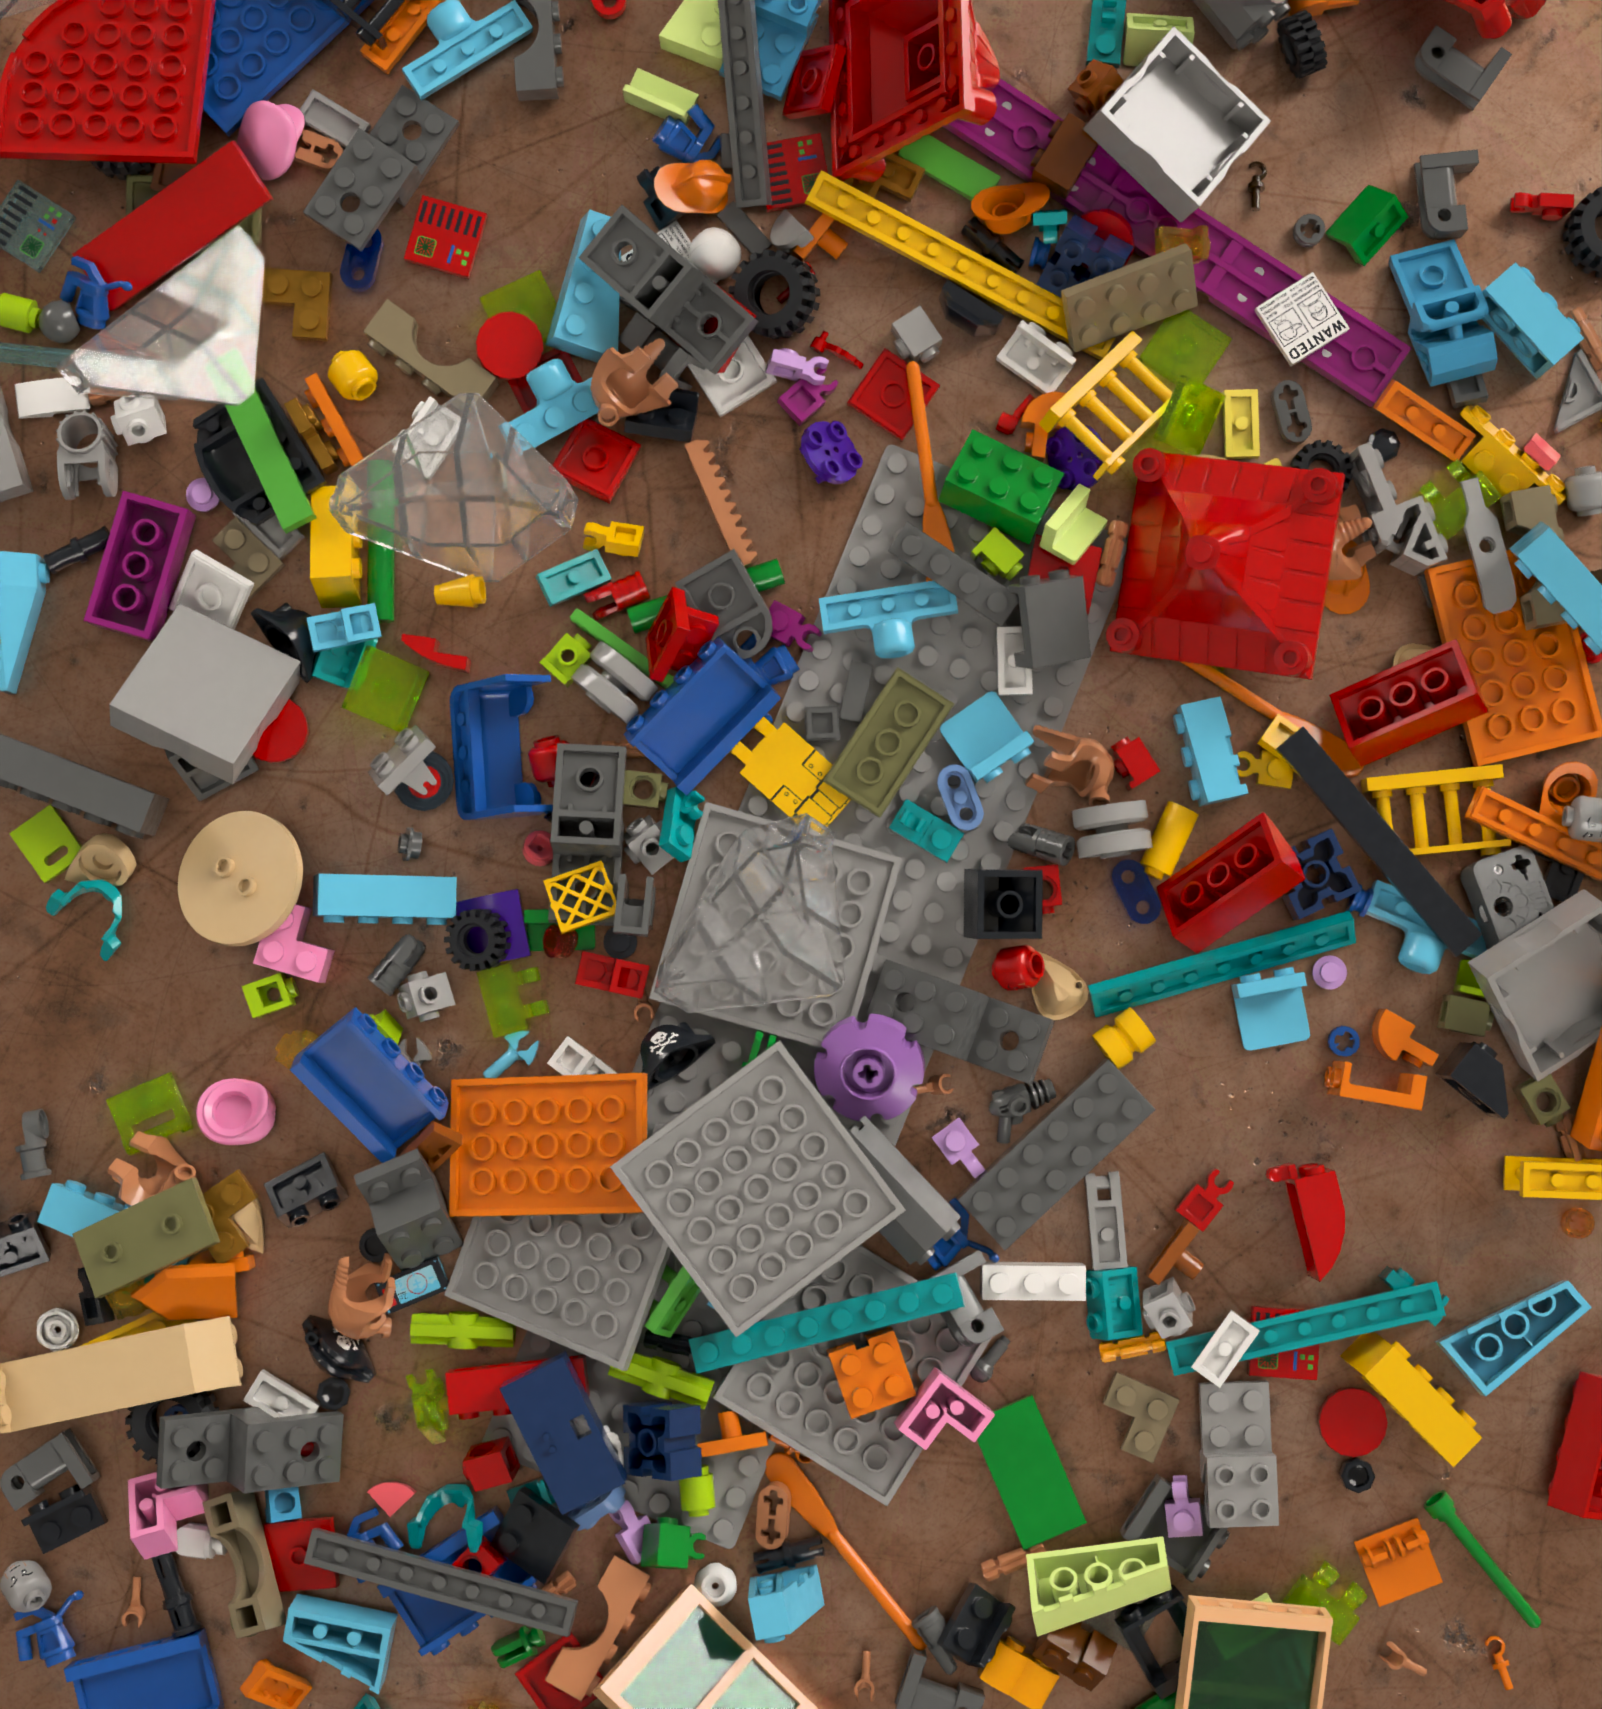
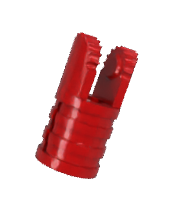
M639 570L632 575H627L623 579L620 578L616 582L612 581L583 594L587 603L595 602L612 594L615 600L593 612L592 615L595 621L622 611L624 608L633 606L635 603L638 604L642 600L651 598Z

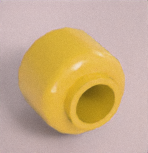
M359 350L340 351L334 355L327 375L329 381L339 394L347 400L361 401L368 398L376 389L378 373L365 354Z

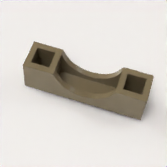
M387 299L363 331L370 340L367 345L383 357L386 352L397 359L394 364L409 376L413 372L424 379L421 384L438 396L440 392H443L450 397L449 404L463 415L469 411L477 416L500 385L497 378L470 358L451 366H440L425 360L419 354L416 340L419 325L415 318Z
M1550 485L1512 491L1499 498L1507 532L1523 537L1542 521L1564 542V533L1558 527L1556 518L1558 510L1557 499L1554 494H1551ZM1537 579L1532 588L1519 597L1526 631L1567 623L1560 615L1565 610L1558 602L1555 601L1553 604H1550L1537 590L1541 586Z
M231 1492L202 1502L210 1536L219 1540L225 1546L235 1568L236 1589L232 1600L228 1604L236 1639L286 1625V1616L254 1492Z

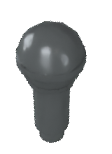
M1003 1335L1000 1339H997L985 1356L978 1359L970 1372L971 1377L980 1383L990 1380L993 1374V1366L1008 1349V1344L1011 1341Z

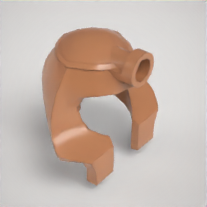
M655 339L643 348L637 346L633 351L622 355L611 347L601 356L593 373L590 390L595 405L599 409L598 420L602 425L613 426L622 417L633 416L671 405L672 402L668 398L678 387V383L668 373H665L653 385L650 384L646 377L647 370L650 369L654 360L657 359V356L660 355L665 347L663 339Z
M1357 504L1349 507H1340L1328 580L1358 579L1361 577V567L1367 561L1377 557L1371 540L1348 549L1346 556L1342 554L1341 549L1346 543L1358 537L1359 534L1364 533L1372 525V520L1369 517H1362Z
M1041 725L1034 726L1032 734L1041 741H1044V743L1052 746L1058 753L1052 751L1044 760V765L1052 768L1047 778L1031 773L1026 779L1025 786L1036 790L1040 794L1049 787H1072L1080 797H1089V804L1092 807L1110 804V796L1107 794V790L1113 780L1114 761L1105 747L1094 739L1059 732L1058 730L1048 729Z
M140 1131L131 1139L129 1145L154 1156L157 1163L155 1177L150 1179L141 1178L138 1176V1169L118 1158L108 1168V1174L112 1175L113 1181L120 1186L118 1197L131 1206L183 1181L196 1178L195 1168L186 1163L167 1138L147 1135Z
M384 1253L381 1264L368 1262L350 1275H348L349 1256L342 1257L338 1261L328 1303V1316L334 1328L342 1335L355 1340L368 1338L375 1334H381V1338L390 1337L392 1320L386 1317L385 1312L392 1307L396 1286L395 1279L389 1277L393 1264L389 1253ZM387 1281L382 1296L373 1300L367 1299L365 1291L369 1285L385 1283Z

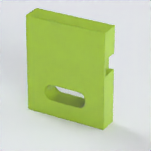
M49 804L9 833L44 883H49L67 870L83 846L71 828L65 825L62 820L63 817L54 806H51L52 804ZM65 846L68 848V853L53 865H48L47 860L50 856Z

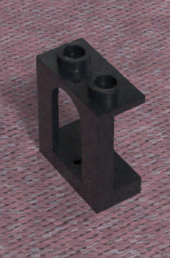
M1173 1584L1171 1585L1172 1590L1152 1596L1140 1604L1129 1605L1122 1610L1119 1617L1114 1619L1151 1688L1161 1700L1177 1691L1181 1656L1160 1668L1139 1626L1167 1610L1183 1638L1187 1607L1183 1601L1185 1598ZM1199 1629L1197 1631L1192 1679L1195 1680L1220 1665L1215 1653L1208 1647Z

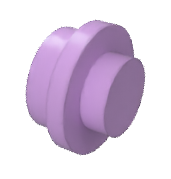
M205 478L195 479L187 487V502L195 510L207 512L218 505L220 499L213 492Z
M1328 955L1319 958L1314 963L1312 976L1315 983L1321 988L1335 989L1344 983L1347 969L1341 959Z

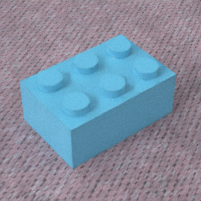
M1515 262L1482 291L1489 313L1483 316L1482 320L1537 380L1580 343L1584 337L1580 334L1581 329L1578 324L1570 317L1566 318L1558 310V304L1553 296L1547 292H1542L1534 283L1535 278L1532 273Z

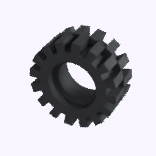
M1304 10L1277 23V33L1280 36L1278 41L1282 45V54H1285L1286 64L1290 65V71L1294 72L1296 78L1300 79L1326 68L1327 52L1323 48L1325 43L1321 40L1320 29L1317 30V23L1315 20H1312L1310 13Z
M1316 440L1312 444L1308 443L1292 459L1291 467L1299 469H1309L1310 464L1316 460L1328 462L1333 472L1345 474L1342 493L1347 490L1349 482L1353 478L1351 470L1354 467L1353 462L1349 463L1348 461L1350 458L1349 453L1346 452L1344 454L1341 451L1343 447L1339 444L1337 446L1332 445L1333 441L1327 440L1323 443L1321 440Z
M472 909L460 912V916H454L451 919L454 924L447 925L445 930L450 932V936L444 937V943L449 942L450 947L445 950L447 954L454 955L450 960L454 964L460 963L459 968L463 970L470 969L469 971L488 970L491 967H497L501 964L499 960H504L508 954L504 951L511 948V943H507L506 938L511 937V932H505L504 928L508 924L506 921L499 920L501 916L498 913H491V910ZM474 927L484 929L488 935V946L481 953L472 951L468 946L467 936Z

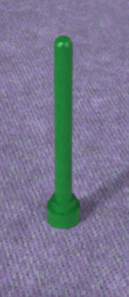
M1441 1490L1431 1496L1424 1504V1509L1433 1519L1446 1523L1529 1627L1533 1629L1538 1628L1541 1625L1540 1617L1455 1514L1454 1501L1445 1490Z

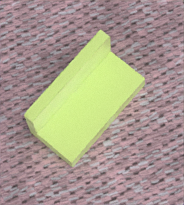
M1126 13L1123 64L1138 66L1152 48L1173 27H1176L1193 44L1195 34L1193 17Z
M637 68L630 85L625 84L622 90L626 103L663 119L670 115L675 120L680 119L686 126L691 118L687 110L699 100V94L640 68Z
M1080 483L1045 524L1039 545L1071 565L1077 563L1107 525L1106 518L1086 508L1091 490Z

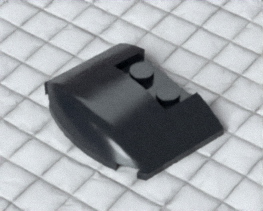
M261 377L253 382L307 496L327 484L266 381ZM222 401L193 419V427L198 429L197 443H194L197 461L207 483L217 497L236 515L249 520L251 524L256 526L275 516L273 507L224 402Z

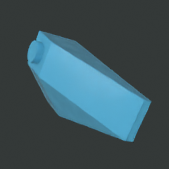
M0 551V691L7 694L17 693L46 594V583L50 582V569L45 563V559L37 554Z

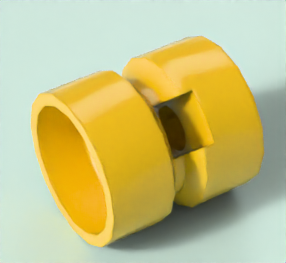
M1128 1007L1114 1018V1026L1105 1025L1091 1035L1105 1057L1118 1070L1133 1060V1052L1142 1053L1156 1043L1153 1034L1131 1007Z

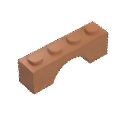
M613 1554L597 1583V1587L603 1593L608 1606V1617L604 1629L595 1640L587 1645L580 1647L562 1646L545 1677V1681L582 1701L585 1694L590 1697L592 1696V1691L601 1679L596 1676L601 1664L609 1665L618 1649V1646L613 1644L619 1632L626 1634L635 1618V1615L630 1613L637 1600L641 1603L644 1602L653 1585L647 1582L650 1574Z

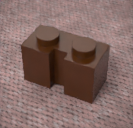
M1071 113L1067 114L1063 122L1057 119L1048 134V138L1051 139L1050 144L1046 150L1039 148L1030 164L1034 168L1031 179L1045 184L1050 191L1065 200L1099 146L1082 129L1087 123Z
M1082 1622L1039 1636L1032 1656L1042 1661L1047 1667L1055 1669L1089 1691H1092L1107 1675L1118 1645L1096 1630L1089 1633L1082 1629Z

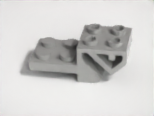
M1371 442L1358 446L1350 454L1348 461L1349 463L1353 462L1354 468L1351 470V474H1353L1354 483L1367 515L1372 520L1371 527L1361 534L1364 542L1371 540L1377 554L1381 553L1384 549L1394 552L1389 565L1413 576L1423 573L1426 569L1436 567L1448 559L1446 555L1448 545L1444 536L1441 533H1437L1433 524L1435 513L1431 504L1424 502L1422 495L1396 505L1394 500L1397 499V493L1393 483L1385 479L1382 471L1384 461L1378 449H1373ZM1393 538H1394L1395 540H1399V543L1396 544V543L1393 541Z
M1267 1380L1224 1382L1220 1388L1212 1382L1198 1383L1201 1450H1199L1201 1482L1205 1483L1203 1501L1208 1527L1279 1526L1276 1455L1272 1452L1269 1382Z

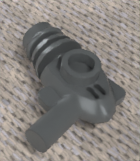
M1040 1079L1038 1082L1033 1081L1032 1085L1019 1083L1008 1086L1003 1090L992 1091L989 1111L992 1115L999 1117L997 1142L1002 1144L1010 1143L1012 1125L1023 1122V1115L1031 1112V1107L1036 1110L1039 1106L1044 1105L1045 1102L1049 1103L1051 1099L1056 1098V1091L1050 1079Z

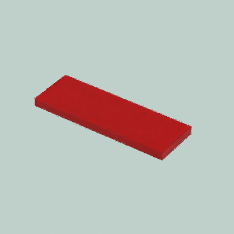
M230 141L72 255L95 263L104 282L108 284L116 281H127L132 284L133 288L131 291L123 290L122 287L109 290L107 295L108 307L111 312L116 311L273 200V197L236 141Z

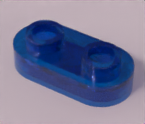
M378 229L371 237L373 240L372 245L369 248H364L362 252L350 244H346L340 276L346 287L352 291H365L375 281L384 246L383 237ZM356 271H364L365 274L361 280L353 279Z
M1128 859L1117 863L1113 867L1111 882L1128 917L1137 924H1148L1159 916L1161 903L1147 874L1144 872L1143 866L1135 860ZM1124 871H1130L1133 874V881L1131 883L1123 882L1121 876ZM1140 901L1148 904V911L1145 914L1137 911L1136 906Z

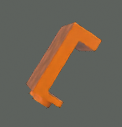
M1333 1060L1332 1067L1328 1066L1326 1069L1324 1086L1328 1087L1327 1094L1422 1111L1428 1076L1400 1072L1397 1092L1351 1084L1349 1079L1352 1063Z

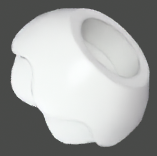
M53 1308L47 1311L37 1320V1340L41 1345L53 1352L69 1348L75 1343L79 1335V1324L76 1317L68 1310L62 1308ZM57 1326L61 1328L59 1333L55 1330Z
M720 1563L708 1564L699 1570L695 1576V1588L714 1607L727 1604L732 1600L737 1591L734 1572ZM718 1583L719 1587L713 1588L712 1584Z

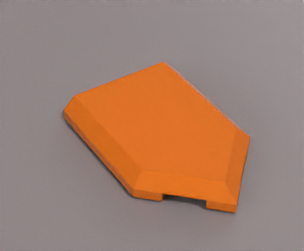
M235 1263L171 1265L156 1272L154 1278L144 1286L140 1285L131 1293V1297L167 1321L204 1320L227 1316L238 1318Z

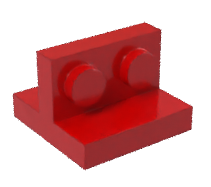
M676 587L671 588L645 638L649 676L652 680L663 682L669 669L678 672L683 666H690L698 657L699 649L712 639L719 625L718 616L686 605L685 590Z

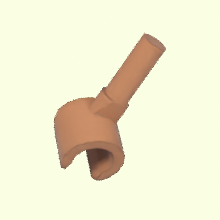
M644 989L643 998H637L638 1003L634 1008V1017L638 1022V1009L641 1007H647L650 1010L651 1020L654 1016V1006L648 1001L646 990Z
M949 1074L934 1075L927 1083L913 1086L917 1090V1094L931 1092L933 1095L950 1094L954 1090L953 1088L946 1090L942 1088V1079L951 1077Z
M133 1576L130 1606L122 1616L124 1627H127L129 1624L130 1614H135L138 1617V1628L146 1618V1610L140 1605L141 1576Z
M1393 1642L1386 1643L1393 1650L1389 1656L1384 1657L1379 1654V1657L1393 1670L1404 1667L1423 1677L1427 1673L1426 1668L1410 1661L1406 1654Z
M862 1651L860 1680L854 1686L855 1698L858 1702L859 1691L863 1688L871 1690V1702H873L876 1696L874 1685L870 1681L871 1651Z

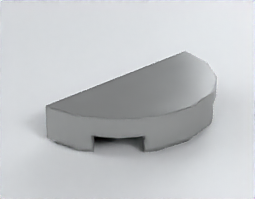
M786 209L776 219L770 234L772 244L779 251L790 253V249L796 245H799L801 248L805 247L814 238Z

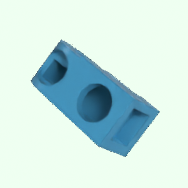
M298 1487L265 1491L266 1523L302 1518Z

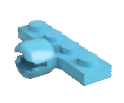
M446 0L437 5L427 15V26L437 39L438 46L403 67L402 73L419 99L423 100L532 33L533 26L516 0L511 1L479 21L470 18L459 0Z
M558 358L535 368L527 374L526 380L537 399V405L534 409L499 427L516 458L597 414L599 409L595 405L590 390L592 377L581 383H576L572 380L563 361Z
M934 581L819 598L824 634L861 628L870 629L873 636L875 653L880 658H899L913 652L915 648L912 630L913 622L920 619L958 614L956 596Z
M1379 880L1374 881L1372 885L1374 895L1366 915L1396 926L1404 931L1405 939L1398 956L1399 962L1403 966L1423 974H1431L1437 971L1444 951L1447 948L1394 886ZM1468 917L1480 931V927H1478L1477 921L1475 919ZM1483 936L1478 938L1462 954L1475 958L1485 952L1487 949Z

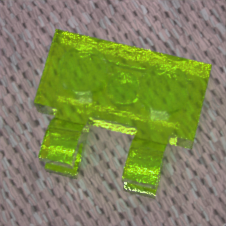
M1458 458L1446 466L1459 483L1478 477L1487 508L1502 497L1481 470L1472 476ZM1431 480L1419 488L1421 493L1433 505L1435 521L1433 523L1447 540L1464 528L1467 511L1461 486L1446 498Z
M509 963L476 972L494 1038L529 1029L526 1019L550 1013L547 999L522 1005L517 987L542 980L538 967L513 972L512 965Z
M433 1369L426 1370L427 1380L423 1385L421 1383L417 1384L413 1374L406 1375V1380L413 1393L411 1397L417 1428L435 1445L446 1442L444 1430L449 1429L445 1410H440L438 1405L439 1400L444 1394L443 1381L440 1377L436 1378V1373Z
M1325 1560L1312 1580L1302 1574L1283 1599V1603L1325 1607L1333 1618L1331 1640L1340 1646L1360 1620V1617L1353 1612L1354 1609L1361 1606L1368 1595L1354 1581L1349 1585L1340 1600L1328 1593L1326 1589L1335 1583L1340 1574L1337 1572V1568Z

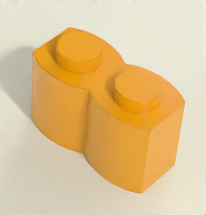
M1008 1636L1005 1640L1000 1637L992 1660L984 1668H979L977 1672L979 1678L1030 1709H1041L1060 1677L1058 1672L1047 1667L1034 1656L1024 1651L1026 1646L1017 1639Z

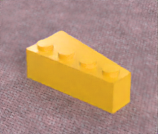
M1376 1332L1361 1334L1340 1357L1362 1375L1361 1378L1384 1399L1386 1398V1403L1405 1421H1408V1425L1440 1457L1454 1467L1482 1439L1473 1429L1477 1423L1463 1409L1457 1412L1451 1406L1455 1400L1442 1387L1439 1386L1437 1390L1432 1387L1429 1382L1433 1377L1419 1364L1413 1367L1407 1361L1411 1355L1397 1341L1391 1345Z

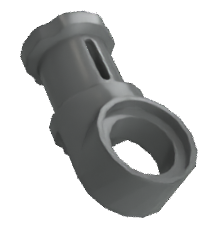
M43 1109L24 1112L22 1115V1128L25 1145L15 1147L16 1152L20 1153L23 1174L20 1175L21 1180L51 1175L52 1171L47 1168L44 1148L47 1146L46 1139L49 1136V1123L46 1113Z

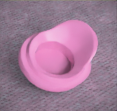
M256 101L247 108L240 125L237 144L262 180L279 178L291 166L295 157L298 139L305 125L304 115L300 109L293 105H275L269 101Z
M237 1078L221 1080L208 1087L199 1098L196 1109L197 1124L201 1132L208 1139L219 1144L244 1145L255 1143L263 1139L272 1129L275 1122L276 1104L270 1091L260 1083Z

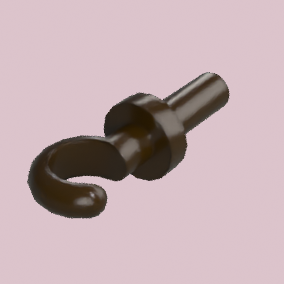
M1254 161L1249 164V168L1259 167L1262 170V174L1252 177V182L1248 184V191L1252 193V211H1259L1260 193L1265 189V184L1261 180L1266 177L1267 168L1262 162Z

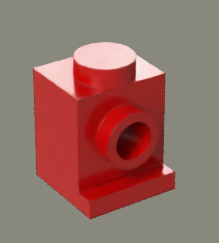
M1127 736L1111 746L1114 752L1113 756L1115 757V770L1122 779L1127 777L1130 783L1125 785L1127 791L1132 790L1160 772L1140 737L1131 741Z

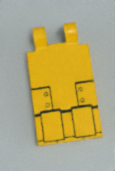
M763 717L753 727L764 736L758 745L750 751L739 741L730 751L746 765L739 774L803 830L822 834L851 799L823 782L833 764L785 722L777 730Z

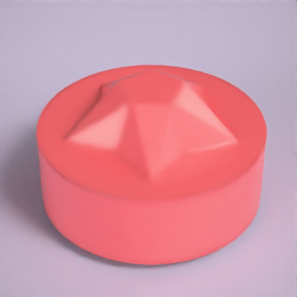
M540 830L534 831L526 837L522 851L529 863L535 866H545L553 861V851L550 843L551 834Z

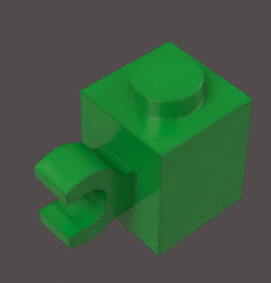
M658 1517L657 1523L644 1524L641 1567L668 1570L687 1569L688 1559L699 1560L704 1558L705 1554L694 1551L693 1544L696 1540H706V1535L690 1533L691 1526L678 1525L677 1518Z

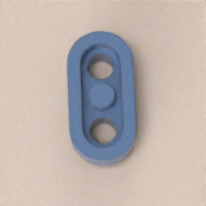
M952 764L946 766L938 775L937 787L952 825L959 830H973L981 823L984 812L971 775L961 765ZM951 776H956L960 780V786L956 789L949 787L947 783L948 778ZM962 808L971 810L972 818L970 820L961 819L959 812Z
M621 1485L569 1511L567 1516L580 1525L577 1531L584 1528L589 1530L601 1517L608 1513L614 1514L623 1506L626 1490Z

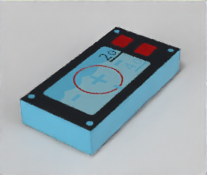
M439 1256L421 1263L415 1268H409L390 1276L395 1279L396 1289L392 1307L386 1314H391L446 1291L449 1280ZM387 1281L385 1283H374L379 1297L384 1294Z

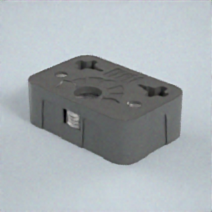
M1517 847L1481 859L1466 866L1461 871V883L1463 888H1465L1478 927H1480V931L1483 934L1487 950L1554 908L1535 855L1528 847ZM1494 906H1497L1499 913H1496Z

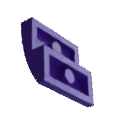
M519 889L456 902V916H460V912L472 909L491 910V913H498L501 916L499 918L500 921H506L508 926L504 930L505 932H511V937H507L506 942L511 943V948L505 949L504 952L508 955L504 960H499V962L532 956L526 924L524 923ZM474 927L470 930L467 936L469 948L476 953H481L487 948L488 935L484 929Z

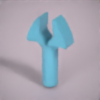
M518 1031L506 1035L504 1038L509 1042L508 1050L483 1072L484 1078L499 1077L517 1060H525L530 1065L536 1057L539 1041H536L526 1051L521 1050L518 1052L517 1049L519 1048V1041L531 1031Z

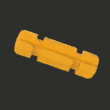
M1158 1331L1149 1333L1148 1337H1145L1143 1334L1141 1336L1117 1339V1343H1113L1111 1340L1099 1344L1100 1358L1105 1363L1116 1361V1357L1119 1356L1121 1359L1146 1355L1149 1350H1152L1153 1353L1166 1350V1340L1160 1337Z

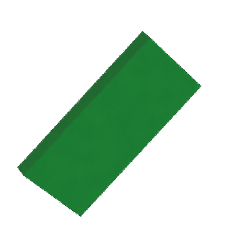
M1027 1395L993 1410L995 1416L978 1437L977 1441L1023 1550L1086 1524L1085 1517L1033 1395Z

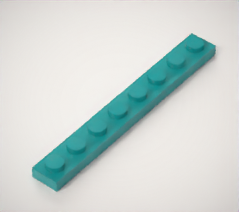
M1345 911L1088 985L1092 1010L1096 1018L1125 1010L1128 1007H1136L1355 944L1354 918L1350 911Z
M955 1272L756 1322L738 1337H735L732 1331L728 1329L689 1339L696 1374L962 1308L965 1307L958 1275Z
M1427 1282L1249 1322L1259 1329L1260 1332L1239 1362L1446 1316L1438 1282ZM1217 1330L1166 1341L1174 1376L1196 1371L1191 1368Z

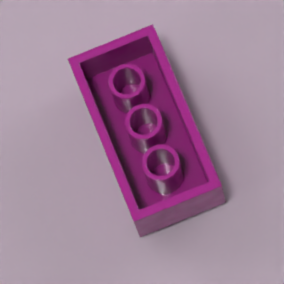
M122 491L83 621L99 628L153 642L164 626L196 515L183 507Z

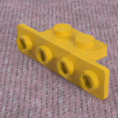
M1466 405L1459 414L1484 437L1462 458L1461 462L1500 498L1512 491L1528 489L1535 483L1538 487L1550 485L1551 494L1555 495L1558 505L1565 500L1566 494L1564 489L1566 487L1563 481L1552 473L1548 475L1535 460L1514 444L1516 440L1504 428L1498 430L1489 421L1491 417L1482 407Z

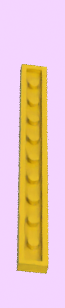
M821 170L805 204L1023 320L1039 325L1044 331L1069 343L1062 298ZM1115 338L1082 351L1102 360L1108 354Z

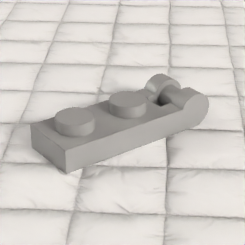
M1108 1172L1106 1176H1095V1173H1089L1084 1176L1092 1269L1128 1268L1119 1172ZM1109 1189L1110 1199L1098 1200L1097 1190Z

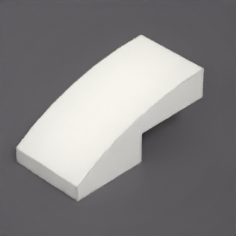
M86 376L44 379L14 385L18 419L53 417L54 414L74 413V410L77 412H83L84 409L87 412L90 410Z
M569 1036L565 1038L547 1062L561 1075L617 1074L610 1066Z

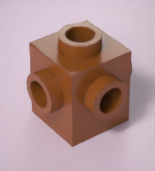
M1092 59L1086 68L1077 75L1067 90L1075 99L1073 104L1080 113L1085 116L1095 115L1124 80L1114 66Z

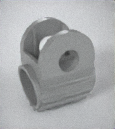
M84 409L83 412L74 410L73 414H66V418L63 421H59L60 425L56 429L58 437L56 441L59 443L57 472L64 499L74 500L76 497H79V481L97 480L106 497H115L118 490V466L115 461L116 455H118L116 450L118 444L114 440L113 434L94 412L89 414ZM90 434H98L91 445L77 449L79 442L84 437ZM97 463V467L89 468L82 464Z

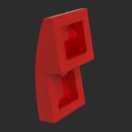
M402 634L401 641L421 657L444 668L469 674L471 660L467 656L439 653L440 642L436 638Z
M582 951L574 984L642 999L650 966Z

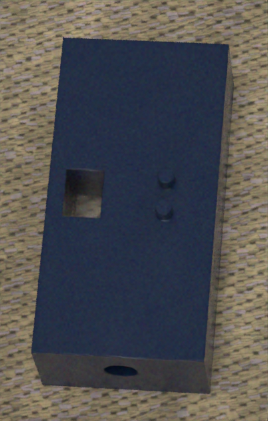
M566 1351L503 1382L500 1391L562 1515L625 1484L627 1473Z

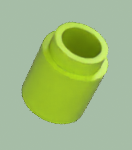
M8 293L0 295L1 327L25 333H31L33 328L39 327V315L42 310L38 308L36 300Z
M702 1464V1476L679 1480L681 1510L688 1511L689 1517L709 1515V1509L716 1507L713 1473H709V1465Z

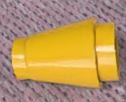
M474 574L435 585V601L437 605L444 604L477 608L479 604L486 602L484 579L481 576L475 577Z

